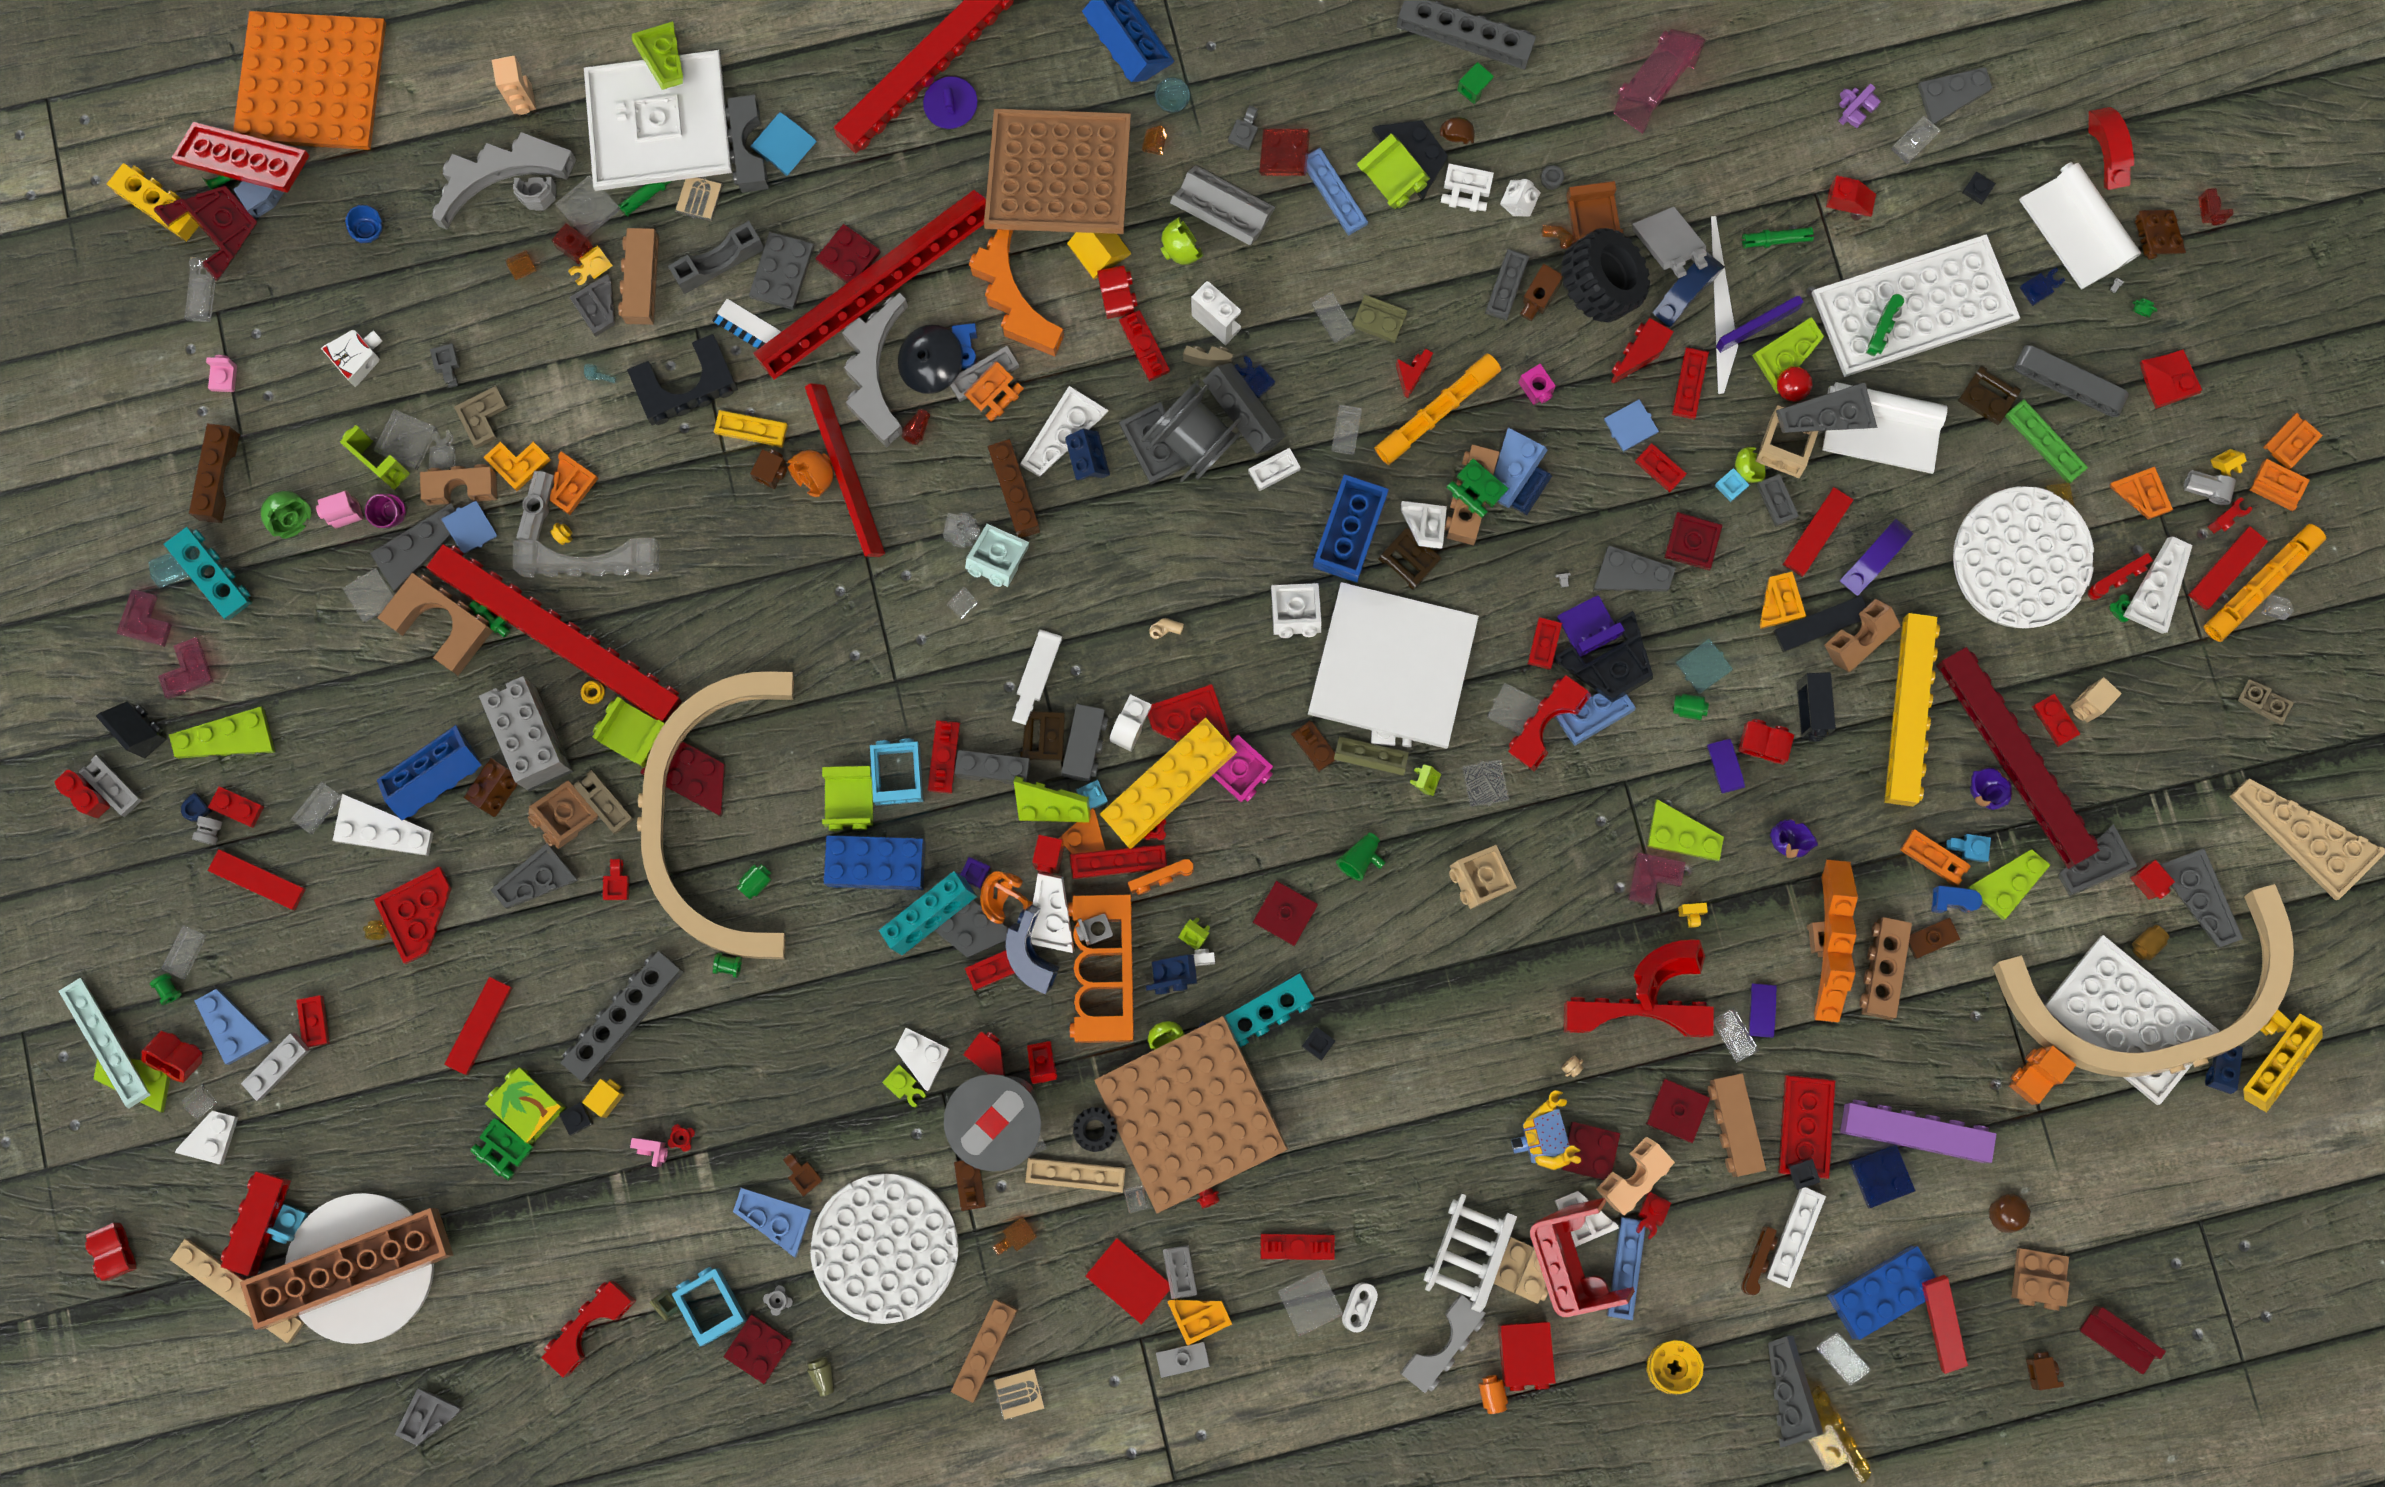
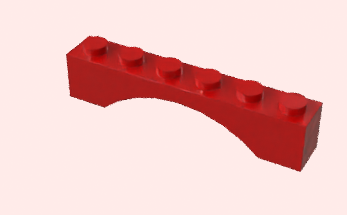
M1571 997L1570 1001L1564 1003V1032L1589 1033L1600 1024L1622 1016H1643L1670 1025L1684 1037L1709 1038L1714 1036V1007L1707 1006V1002H1692V1006H1684L1682 1001H1668V1005H1658V1000H1656L1653 1010H1643L1642 1004H1634L1633 999H1619V1003H1609L1608 998H1595V1002H1585L1583 997Z

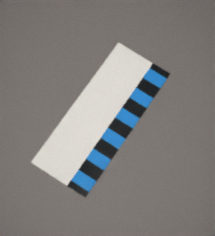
M726 299L712 320L757 349L781 333L780 330L729 299Z

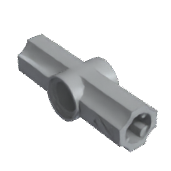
M534 471L528 496L523 501L524 511L516 537L518 540L530 544H538L544 519L549 513L548 503L554 484V475L542 471ZM540 503V508L535 512H531L532 506Z

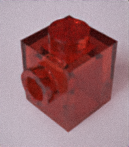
M566 223L552 239L555 247L577 264L581 262L579 258L592 248L591 243L585 236Z

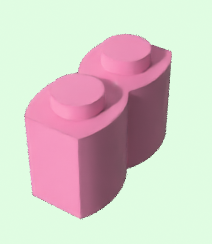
M346 490L317 500L319 505L316 506V510L320 519H325L327 524L332 525L335 529L364 520L359 502Z

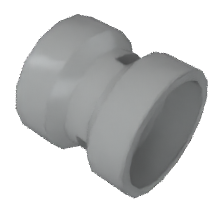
M198 816V829L193 833L192 840L216 845L218 840L216 834L221 829L223 822Z

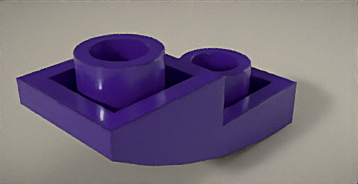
M1731 739L1708 744L1707 750L1721 793L1745 788Z
M1752 983L1749 1036L1774 1038L1776 985Z

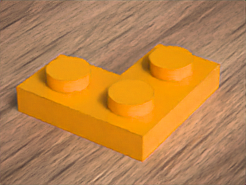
M499 442L483 457L516 491L520 490L533 477L534 471H540L551 461L534 442L517 457Z

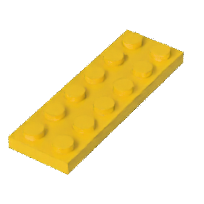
M1204 718L1105 808L1100 815L1122 841L1132 849L1231 759L1237 751L1208 719Z

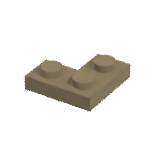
M496 386L454 406L476 449L497 439L488 418L508 409Z

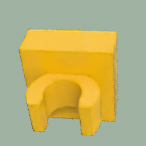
M2229 449L2210 459L2213 468L2221 470L2222 475L2231 477L2230 471L2232 469L2234 472L2242 473L2241 464L2247 462L2244 453Z
M1707 903L1682 904L1678 907L1679 917L1688 916V928L1701 926L1700 915L1708 912Z
M2277 1009L2260 1031L2265 1036L2268 1034L2272 1035L2275 1031L2278 1033L2284 1032L2289 1029L2292 1022Z

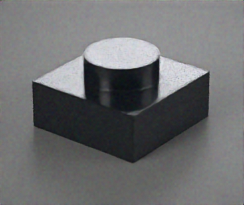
M1976 171L1962 193L1982 205L1996 183Z
M1315 1027L1302 1045V1048L1322 1061L1335 1043V1040Z
M582 1102L559 1113L570 1136L593 1125Z
M1811 1157L1787 1165L1797 1190L1821 1182Z

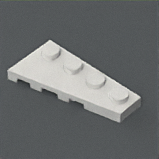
M1069 386L1020 465L1041 477L1068 451L1065 437L1081 429L1090 430L1108 413V410Z
M2175 537L2166 539L2124 613V617L2159 633L2168 632L2192 549L2191 544Z

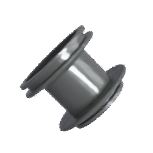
M1200 379L1167 410L1141 439L1142 442L1145 440L1150 442L1146 447L1147 450H1150L1155 444L1164 441L1191 467L1180 479V482H1183L1193 471L1197 474L1195 478L1198 480L1241 435L1240 432L1235 434L1232 430L1243 419L1242 416L1228 428L1201 402L1204 392L1209 388V384L1202 388L1199 386Z

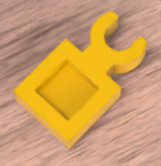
M597 245L579 258L582 263L581 266H573L568 272L571 276L579 272L581 274L580 278L575 280L578 285H582L587 280L588 275L595 279L613 265Z

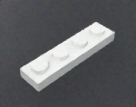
M1806 1187L1799 1190L1765 1276L1766 1279L1787 1288L1791 1287L1826 1196Z

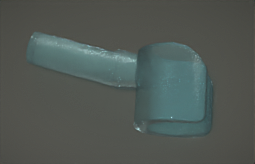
M584 365V376L587 380L601 379L615 384L616 378L597 373L596 365Z

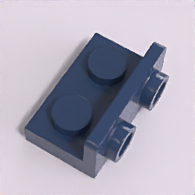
M1081 429L1065 437L1076 480H1082L1089 476L1097 478L1110 476L1099 432Z
M1183 955L1153 961L1154 984L1147 985L1146 991H1155V995L1170 993L1172 988L1173 991L1188 990L1187 985L1197 984L1194 955Z

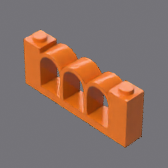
M1131 895L1073 896V902H1068L1069 917H1073L1074 923H1077L1075 927L1080 926L1078 919L1085 921L1098 915L1106 914L1108 922H1121L1122 948H1087L1080 942L1074 927V941L1079 950L1082 951L1075 960L1074 972L1077 980L1083 986L1075 995V1009L1080 1017H1074V1023H1070V1038L1075 1037V1043L1134 1042ZM1122 955V982L1093 983L1086 981L1080 975V966L1088 957ZM1123 989V1016H1088L1081 1010V998L1090 990Z

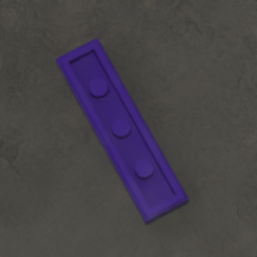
M1797 295L1720 337L1716 348L1721 353L1795 313L1804 303L1800 295Z

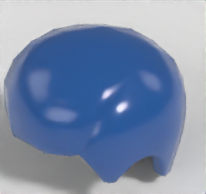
M357 205L350 209L346 216V227L352 239L359 243H371L379 238L383 229L377 210L368 205Z

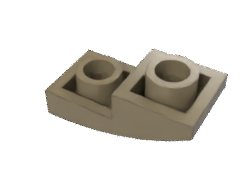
M1186 346L1183 353V361L1204 367H1217L1233 363V354L1221 346L1218 348L1212 346L1208 354L1198 346H1193V348Z
M2249 679L2238 701L2258 714L2283 725L2294 702L2272 693L2271 688Z

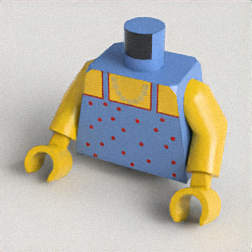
M1552 1091L1549 1095V1100L1538 1107L1526 1119V1122L1523 1123L1524 1136L1511 1139L1514 1154L1528 1151L1531 1163H1537L1539 1166L1551 1170L1559 1169L1570 1164V1162L1575 1164L1581 1162L1580 1157L1574 1156L1576 1152H1580V1149L1575 1146H1569L1560 1110L1556 1109V1106L1563 1107L1567 1104L1566 1099L1558 1101V1097L1563 1092Z

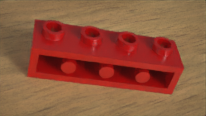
M257 1171L250 1177L247 1184V1189L249 1190L246 1199L242 1200L238 1209L240 1213L239 1218L230 1230L231 1239L229 1245L225 1247L221 1255V1268L246 1276H257L272 1235L267 1233V1229L275 1224L291 1180Z

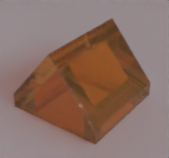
M1160 125L1146 130L1142 151L1162 155L1167 136L1163 126Z
M527 250L506 259V264L515 280L537 271Z

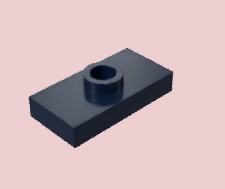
M1536 467L1510 507L1528 515L1552 475Z

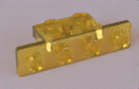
M1820 1386L1814 1387L1811 1395L1815 1407L1821 1415L1818 1417L1824 1435L1809 1439L1808 1441L1827 1472L1848 1462L1860 1483L1867 1482L1871 1476L1868 1462L1860 1456L1854 1438L1847 1434L1841 1416L1834 1412L1828 1394L1822 1391Z

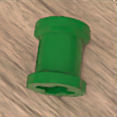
M717 953L713 963V974L720 972L731 974L734 978H738L742 966V957L732 958L722 956V953Z
M170 973L160 975L150 982L151 988H155L161 998V1005L172 1003L182 995L180 990H176L170 979L172 977Z

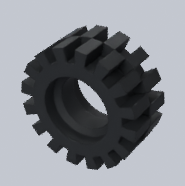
M1091 1107L1083 1110L1076 1117L1073 1124V1134L1076 1142L1082 1148L1091 1152H1101L1109 1148L1117 1135V1124L1115 1125L1113 1122L1115 1121L1114 1117H1111L1110 1113L1103 1108ZM1092 1120H1099L1104 1124L1105 1132L1099 1139H1091L1086 1134V1126Z

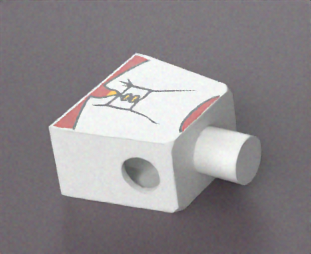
M351 330L324 345L321 349L346 379L356 387L380 361V358L374 353L373 349L383 341L374 330L364 338L355 330Z

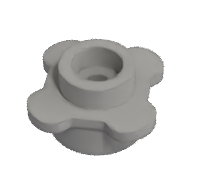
M777 1286L775 1291L765 1294L763 1297L764 1303L768 1305L771 1309V1314L775 1316L779 1315L781 1310L786 1307L789 1308L793 1304L792 1298L786 1295L783 1286Z

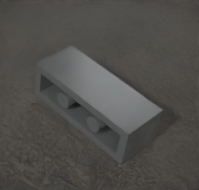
M1080 704L1076 705L1061 772L1062 777L1090 783L1091 778L1096 777L1099 763H1095L1096 755L1101 754L1104 740H1100L1102 731L1107 730L1109 717H1105L1104 709Z

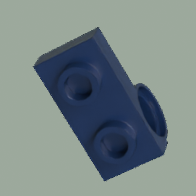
M2237 1046L2224 1054L2213 1057V1064L2205 1078L2206 1086L2228 1094L2238 1090L2243 1047Z

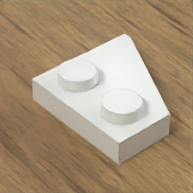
M1402 501L1401 511L1418 546L1442 549L1447 506Z
M905 1028L895 1048L910 1071L927 1091L930 1090L950 1050L908 1028Z
M211 1111L181 1143L175 1153L223 1165L238 1117Z
M1579 1191L1555 1200L1558 1210H1561L1567 1206L1587 1202L1588 1200ZM1600 1211L1598 1214L1586 1216L1582 1228L1572 1231L1571 1235L1576 1247L1619 1229V1227Z

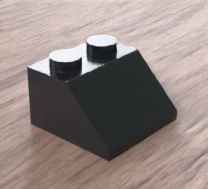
M127 701L96 715L99 721L126 751L142 758L149 756L167 740L162 735L164 731L162 727L154 720L151 722L146 717L149 713L140 704L134 705Z

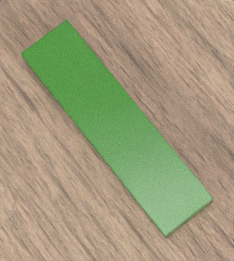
M2024 399L2005 415L2068 484L2088 468Z

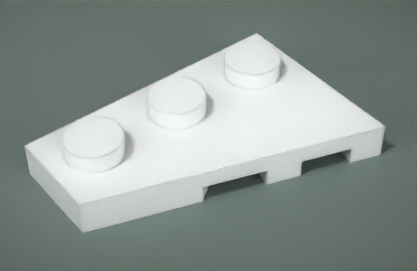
M1039 872L1033 905L1041 909L1032 931V944L1073 953L1075 950L1064 879L1062 876Z

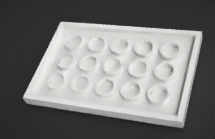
M2104 935L2097 939L2044 1004L2051 1015L2077 1037L2095 1046L2124 1053H2143L2161 1050L2219 1032L2215 1026ZM2192 1064L2186 1065V1070L2171 1074L2169 1070L2148 1076L2123 1078L2156 1105H2160Z

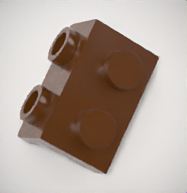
M490 758L463 798L491 816L496 817L518 784L515 783L509 769Z

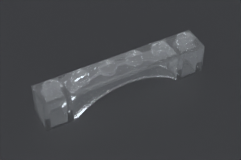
M633 538L609 553L581 558L556 553L537 540L513 541V569L523 577H533L535 573H543L544 576L550 577L558 576V573H567L569 576H581V573L602 576L605 575V572H614L615 575H628V572L650 575L652 571H659V543L655 538Z

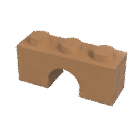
M479 464L475 465L474 468L467 469L462 466L451 467V470L430 468L428 472H420L421 500L427 506L451 504V492L459 485H467L468 497L473 501L497 500L496 472L488 465Z
M1875 599L1859 613L1862 625L1855 636L1841 629L1825 644L1835 665L1847 672H1851L1900 627L1891 606Z

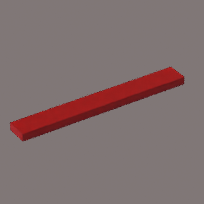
M810 383L805 386V390L864 556L880 557L885 552L826 386Z

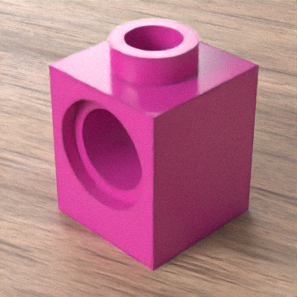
M1541 364L1522 374L1518 382L1533 405L1538 402L1543 404L1550 400L1556 387ZM1533 383H1541L1544 389H1535Z

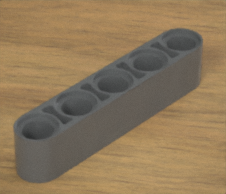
M2024 346L2014 366L2015 371L2108 416L2118 417L2129 396V393L2123 388L2034 346Z

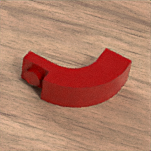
M2112 107L2089 111V134L2098 140L2103 152L2104 188L2111 190L2130 186V167L2134 166V153L2129 130L2124 119Z
M1681 940L1668 943L1649 953L1640 962L1635 970L1634 978L1637 984L1636 996L1641 1001L1643 1010L1654 1009L1658 991L1661 985L1668 979L1682 974H1701L1705 954L1700 940Z

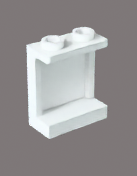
M1206 281L1191 297L1192 317L1226 346L1241 330V326L1235 321L1240 315L1241 310L1210 282Z

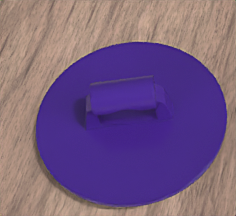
M944 77L935 81L927 89L923 100L924 111L927 118L934 125L945 129L958 128L965 125L974 116L977 109V95L974 88L964 79Z

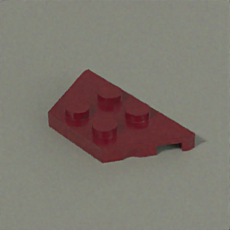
M682 742L669 766L666 788L721 817L723 814V783L726 765ZM645 768L640 772L642 775L645 773Z

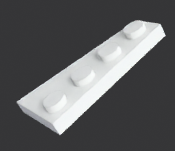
M342 794L333 841L429 856L433 832L408 821H401L396 816Z

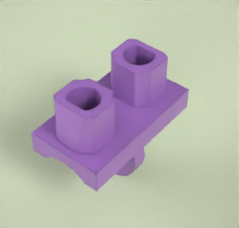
M1870 84L1858 97L1856 96L1859 93L1857 88H1854L1852 91L1844 89L1840 93L1842 101L1839 105L1841 108H1845L1848 105V108L1842 113L1843 116L1838 121L1842 125L1848 122L1858 128L1867 117L1859 109L1863 106L1872 113L1881 103L1878 97L1873 94L1876 88Z

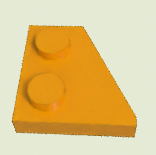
M1793 571L1769 577L1759 625L1760 629L1805 618L1806 614Z
M1167 1301L1187 1346L1232 1325L1222 1301Z

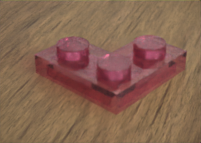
M131 589L117 634L165 647L172 625L151 618L157 596Z
M196 637L173 646L180 668L158 676L163 693L167 699L214 682L200 640Z
M1637 853L1628 901L1653 905L1657 882L1681 887L1686 862Z

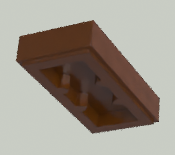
M1947 918L1911 934L1908 946L1914 958L1917 959L1960 940V937L1951 918Z

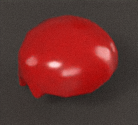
M1788 367L1780 373L1777 379V390L1781 397L1787 401L1798 402L1805 399L1813 387L1812 377L1807 370L1801 367Z

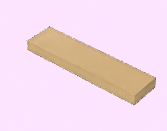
M1028 1158L1025 1182L1123 1193L1126 1168Z

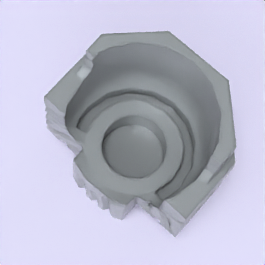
M540 177L528 178V182L521 181L520 178H514V194L529 210H546L556 200V184L552 177H546L547 181Z

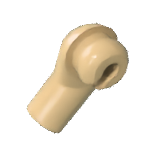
M1163 618L1150 627L1149 634L1153 639H1159L1168 632L1181 635L1184 623Z

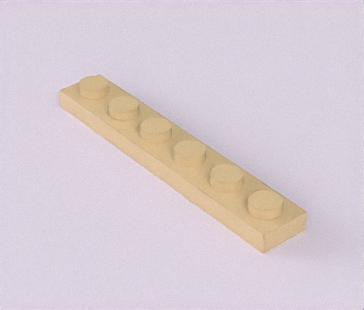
M184 1239L170 1260L251 1317L240 1282L245 1279L234 1271L221 1268L222 1263L189 1239ZM294 1317L266 1329L284 1342L291 1343L304 1325V1322L299 1317Z

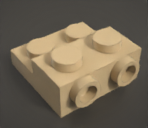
M1497 845L1462 858L1450 865V878L1454 883H1458L1461 889L1460 899L1470 909L1517 888Z
M1510 1237L1493 1284L1536 1304L1540 1300L1545 1301L1548 1290L1534 1247Z

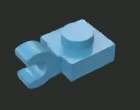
M1966 834L1964 835V840L1958 838L1947 840L1946 849L1961 851L1962 859L1988 862L1991 838Z

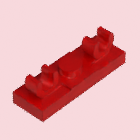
M1141 311L1133 312L1119 319V323L1148 381L1150 382L1169 373L1170 369Z
M936 720L928 784L929 792L952 794L960 723Z
M1261 1234L1260 1259L1335 1260V1235Z

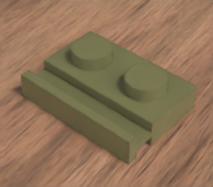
M1364 294L1352 328L1396 343L1407 315V310Z

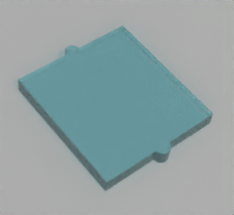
M1710 639L1676 662L1677 666L1686 676L1685 680L1690 681L1699 694L1733 670L1723 657V652H1719Z

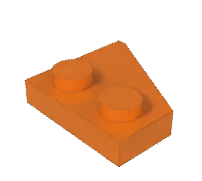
M561 451L558 455L559 464L554 475V487L551 489L549 500L571 515L596 483L598 477Z
M2155 467L2110 483V488L2148 520L2173 510Z
M1093 808L1090 810L1091 818L1089 822H1076L1058 838L1063 840L1065 848L1071 854L1106 851L1097 816Z

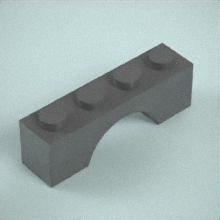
M755 95L727 98L728 107H725V115L727 121H730L731 128L727 129L729 142H733L734 150H730L732 164H736V171H733L734 184L739 185L742 193L769 189L767 169L763 159L755 157L746 151V140L749 134L755 128L761 126L757 99Z
M748 221L731 230L726 239L713 250L701 255H686L668 265L681 290L686 294L764 250V247L751 223Z

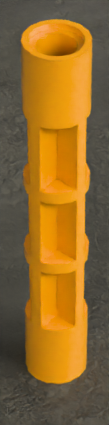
M1486 353L1469 367L1465 374L1448 389L1444 388L1436 399L1424 409H1419L1416 412L1417 415L1376 445L1374 449L1377 455L1387 465L1393 463L1420 436L1429 429L1432 430L1439 420L1451 410L1457 409L1464 399L1476 389H1481L1500 373L1501 367L1493 356Z
M2307 524L2204 625L2205 632L2215 641L2222 642L2326 540L2324 532L2316 525Z

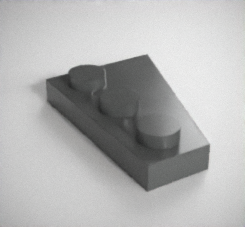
M2114 824L2097 839V847L2100 851L2069 869L2066 867L2059 873L2058 877L2069 896L2136 869L2137 864Z

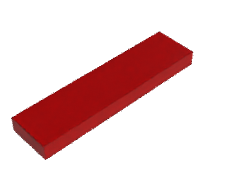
M1833 487L1783 565L1803 577L1853 502V499Z
M2251 526L2246 528L2188 596L2204 610H2208L2268 541Z
M1165 844L1069 855L1072 879L1155 871L1167 866Z
M218 849L207 870L294 911L306 890Z
M488 978L444 1065L464 1075L469 1074L512 987L494 978Z
M1942 1275L1922 1282L1941 1371L1947 1374L1968 1366L1948 1277Z

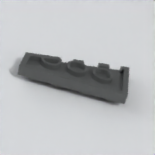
M2205 849L2160 864L2175 881L2171 887L2217 948L2243 939Z

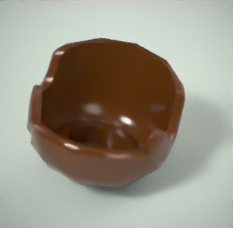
M1453 117L1441 125L1440 136L1452 142H1463L1467 145L1471 141V144H1473L1475 130L1473 124L1467 119Z
M2003 1195L1990 1205L1989 1218L1993 1226L2001 1232L2014 1233L2023 1229L2029 1223L2031 1211L2027 1202L2019 1195Z

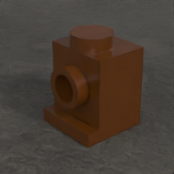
M2048 1351L2033 1353L2034 1358L2026 1359L2032 1389L2046 1390L2064 1387L2063 1381H2058L2057 1376H2059L2058 1364L2053 1360V1357L2049 1356Z

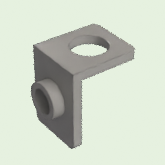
M1101 914L1085 921L1078 919L1080 926L1075 927L1080 941L1085 940L1087 946L1113 936L1106 914ZM1095 922H1101L1105 926V932L1100 936H1096L1091 932V926Z

